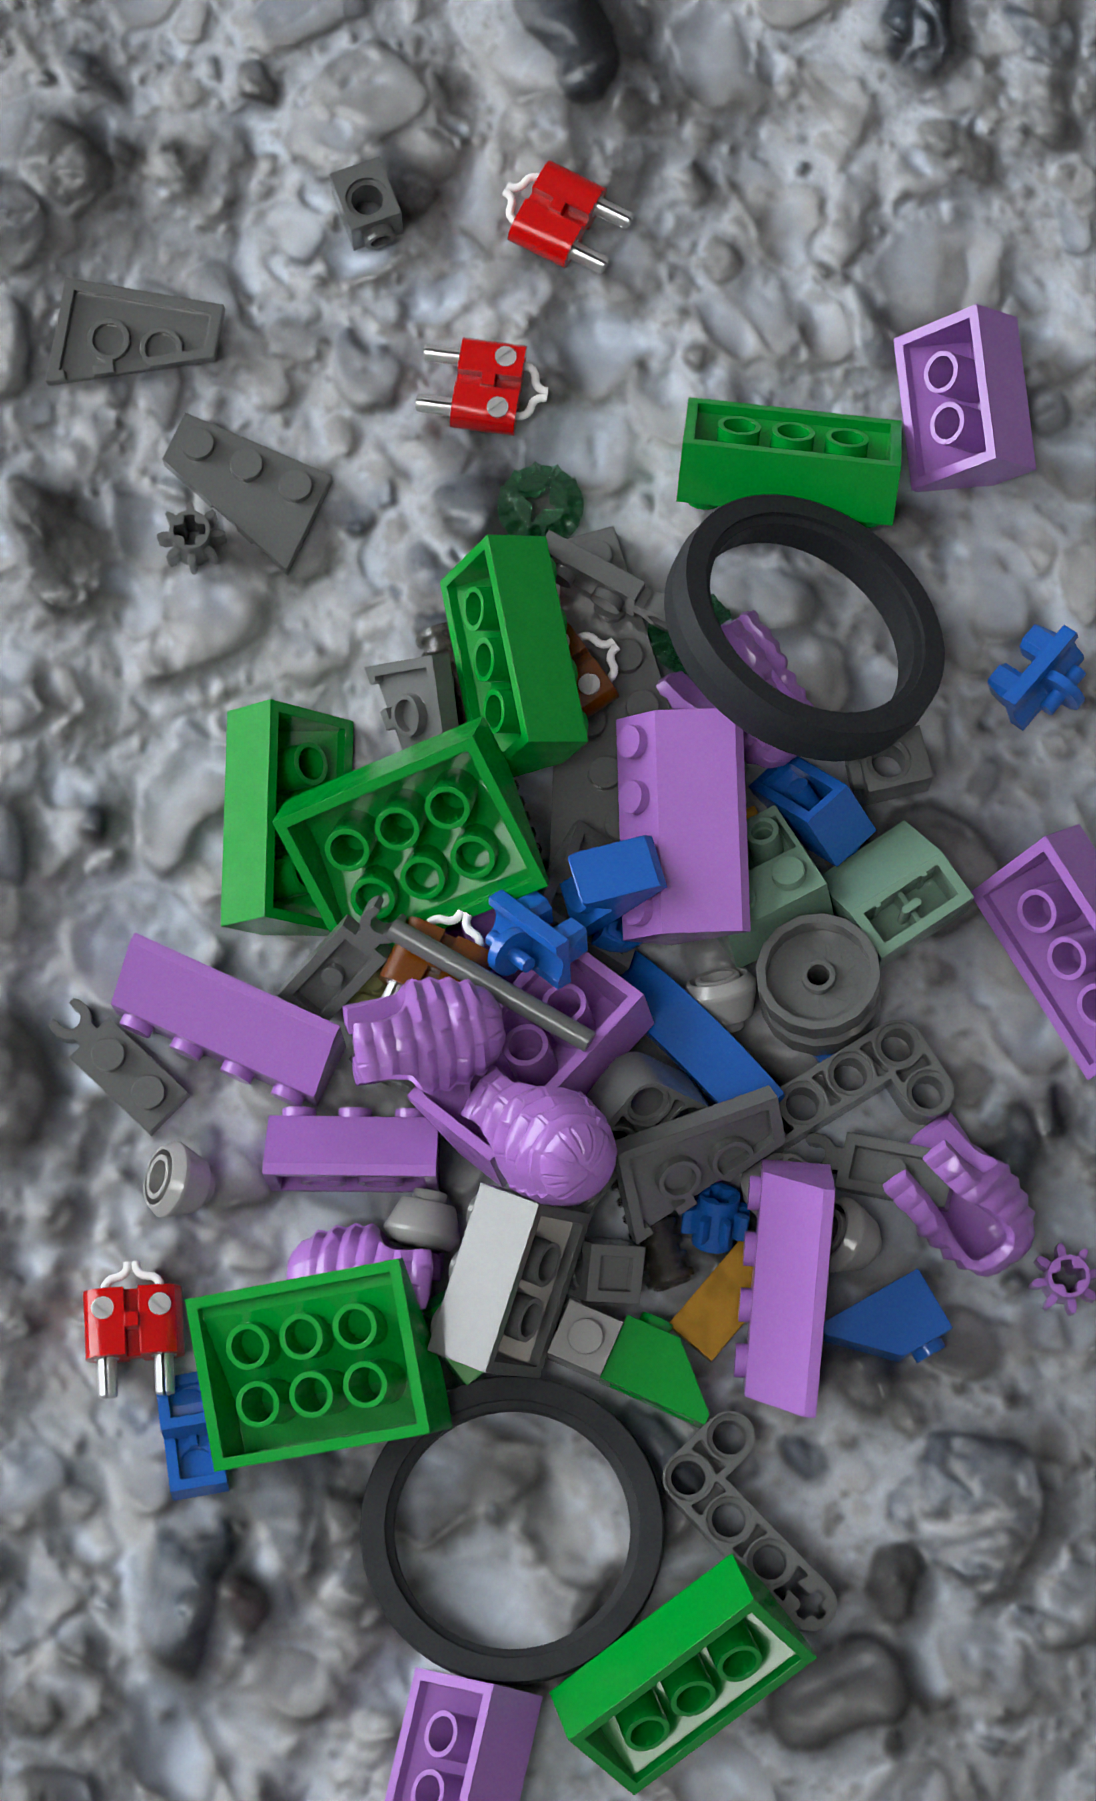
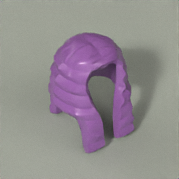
M756 610L743 612L737 619L726 621L720 626L734 650L756 674L787 696L814 707L806 699L805 688L797 685L795 673L787 669V656L781 653L780 643L772 636L771 629L760 621ZM683 671L666 675L656 685L660 695L668 699L672 709L716 708ZM743 730L744 761L746 764H756L762 768H776L787 764L797 757V755L770 746Z
M450 976L441 980L427 977L422 981L411 978L401 986L396 994L342 1006L348 1034H353L355 1056H352V1068L356 1086L376 1084L388 1080H409L419 1090L433 1096L439 1090L450 1091L457 1084L468 1085L475 1075L485 1076L489 1066L498 1060L505 1044L506 1033L502 1021V1011L498 1002L485 987L474 985L469 979L457 982Z
M495 1067L478 1082L469 1095V1099L466 1100L461 1112V1116L468 1118L482 1128L484 1136L492 1147L498 1168L509 1183V1188L521 1196L535 1200L540 1204L554 1206L579 1205L593 1198L604 1188L615 1168L617 1149L612 1130L608 1125L605 1115L581 1091L575 1092L563 1087L533 1086L521 1082L514 1083Z
M951 1112L936 1118L917 1132L908 1144L932 1148L923 1156V1160L953 1190L949 1211L945 1212L939 1211L932 1198L907 1169L896 1174L882 1185L885 1193L894 1200L897 1207L904 1211L914 1222L917 1235L926 1238L929 1246L940 1249L943 1259L953 1260L958 1269L970 1270L978 1276L989 1277L1007 1269L1011 1264L1018 1262L1032 1245L1035 1235L1033 1219L1036 1212L1028 1206L1029 1195L1020 1189L1019 1178L1011 1174L1009 1165L988 1155L981 1148L972 1144Z
M355 1223L347 1228L335 1225L328 1232L318 1229L312 1237L300 1242L289 1257L286 1280L403 1258L422 1311V1308H426L430 1297L432 1281H441L444 1269V1253L434 1252L431 1249L408 1250L395 1246L389 1242L385 1233L373 1223L366 1226Z

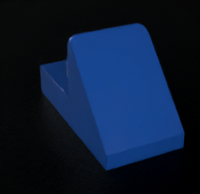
M648 835L571 854L568 856V861L573 876L560 883L569 918L572 917L583 925L587 931V936L593 935L667 888L653 838Z

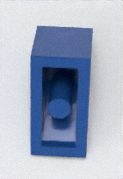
M798 756L783 766L767 768L748 786L751 792L767 809L773 805L777 807L797 839L808 850L836 867L847 857L856 853L861 844L877 831L848 785Z
M917 1268L824 1321L823 1341L900 1362L912 1355L918 1364L946 1347L942 1337L947 1335L953 1327Z

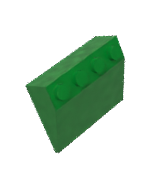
M484 715L291 797L284 802L272 821L329 932L347 914L360 923L367 903L376 896H381L384 899L380 911L376 915L383 923L394 922L402 913L407 916V919L409 916H413L427 921L428 918L434 915L451 917L456 914L457 910L468 913L472 917L491 910L493 907L489 905V896L501 889L514 899H518L549 885V879L510 767ZM441 923L435 924L436 926L441 927L443 929L452 926ZM392 942L387 945L393 949L395 943Z
M403 1258L185 1299L214 1472L430 1434L453 1428L443 1370L437 1354L427 1350L431 1336Z

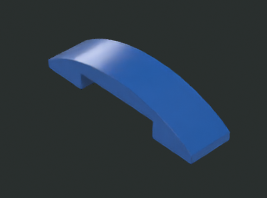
M635 950L629 969L620 977L645 996L654 1025L645 1034L703 1089L706 1098L715 1105L769 1085L777 1095L778 1101H782L786 1097L784 1092L740 1043L680 985Z

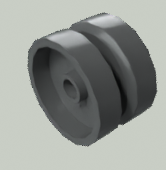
M825 913L802 915L777 927L762 945L756 964L762 1016L772 1034L789 1048L814 1056L835 1054L869 1033L874 1027L882 1004L878 953L867 934L845 918Z

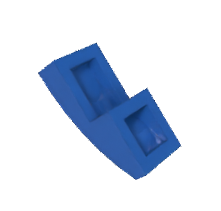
M197 1371L174 1375L175 1393L167 1396L165 1386V1396L157 1395L160 1430L164 1439L169 1488L172 1499L177 1501L229 1492L227 1470L214 1472Z

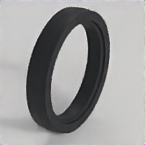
M779 494L753 495L733 500L712 512L688 536L667 576L664 591L665 619L675 652L684 669L703 695L729 720L755 738L784 752L804 758L832 762L853 761L878 754L893 745L916 725L940 687L945 665L944 640L937 614L925 589L912 570L888 544L859 522L828 506L799 497ZM753 543L778 544L813 555L845 575L873 603L892 636L898 660V679L892 699L879 707L866 711L835 712L804 704L767 683L737 654L719 625L712 604L710 590L711 572L715 559L722 553L741 545Z
M518 1376L493 1377L476 1380L469 1385H460L447 1391L453 1428L469 1420L490 1414L504 1412L531 1413L556 1420L576 1430L602 1453L616 1473L622 1486L630 1519L629 1550L621 1578L606 1603L583 1626L567 1636L541 1646L524 1649L492 1648L463 1639L436 1622L418 1603L403 1576L395 1543V1522L400 1495L410 1472L425 1451L445 1433L453 1429L450 1428L430 1434L391 1440L387 1442L381 1451L366 1485L360 1517V1547L368 1583L379 1607L398 1634L414 1650L449 1672L468 1679L501 1685L533 1684L568 1675L580 1669L625 1635L642 1613L652 1594L660 1571L665 1540L664 1510L655 1474L647 1456L624 1424L605 1407L575 1389L548 1380Z

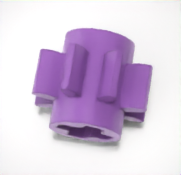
M1058 1243L1054 1248L1055 1260L1053 1262L1042 1256H1038L1035 1259L1034 1265L1043 1273L1041 1278L1029 1284V1289H1042V1292L1047 1297L1043 1303V1310H1048L1055 1303L1064 1304L1067 1315L1073 1316L1077 1310L1075 1299L1080 1297L1089 1303H1093L1096 1300L1095 1292L1088 1288L1090 1281L1096 1279V1269L1089 1270L1084 1262L1088 1254L1086 1248L1081 1250L1076 1256L1067 1255L1063 1243ZM1061 1267H1064L1067 1275H1076L1078 1282L1070 1288L1069 1293L1066 1292L1064 1284H1054L1052 1280L1061 1270Z

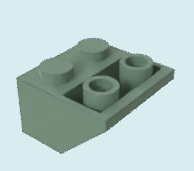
M775 805L747 819L751 932L717 937L734 966L739 968L758 960L762 945L776 928L802 915L825 913L834 916L826 881Z
M905 820L858 850L852 856L847 857L838 867L834 866L822 874L828 885L833 912L837 917L849 920L867 934L878 953L879 969H882L966 913L974 899L973 894L943 852Z

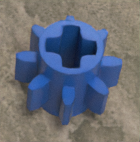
M713 1183L700 1192L697 1197H694L697 1204L682 1214L681 1233L692 1234V1244L697 1249L707 1253L720 1254L730 1251L733 1248L734 1239L744 1242L745 1231H748L750 1210H747V1204L744 1202L740 1203V1193L738 1190L723 1183Z

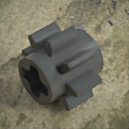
M188 502L186 511L180 512L177 515L169 511L165 513L169 524V532L158 533L157 539L160 546L165 548L173 547L166 556L170 567L177 565L181 561L189 565L192 575H195L199 565L207 561L214 565L219 563L215 552V545L227 543L225 531L220 529L211 530L218 521L216 512L213 509L203 515L195 511L192 502ZM190 532H199V535L196 536L195 544H185L188 541Z

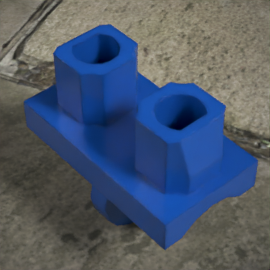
M1034 624L1022 638L1019 646L1022 656L1032 663L1023 673L1007 663L1000 664L988 678L987 684L991 694L1005 706L1010 723L1022 731L1041 710L1052 716L1061 704L1069 709L1078 710L1085 702L1083 693L1077 687L1086 676L1085 671L1079 667L1084 660V655L1075 643L1078 638L1077 632L1066 625H1063L1056 633Z
M502 889L489 896V905L494 908L496 913L494 926L485 939L486 944L490 946L487 959L489 967L501 976L511 975L519 969L524 973L533 970L558 990L571 982L570 963L588 951L585 927L572 917L554 928L550 926L553 923L552 907L547 898L537 891L522 896L517 900Z

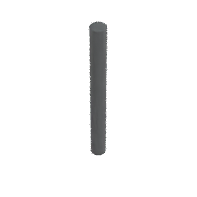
M397 918L391 925L386 936L390 941L460 981L469 979L474 985L485 987L493 994L498 1003L583 1052L592 1043L596 1032L402 920Z

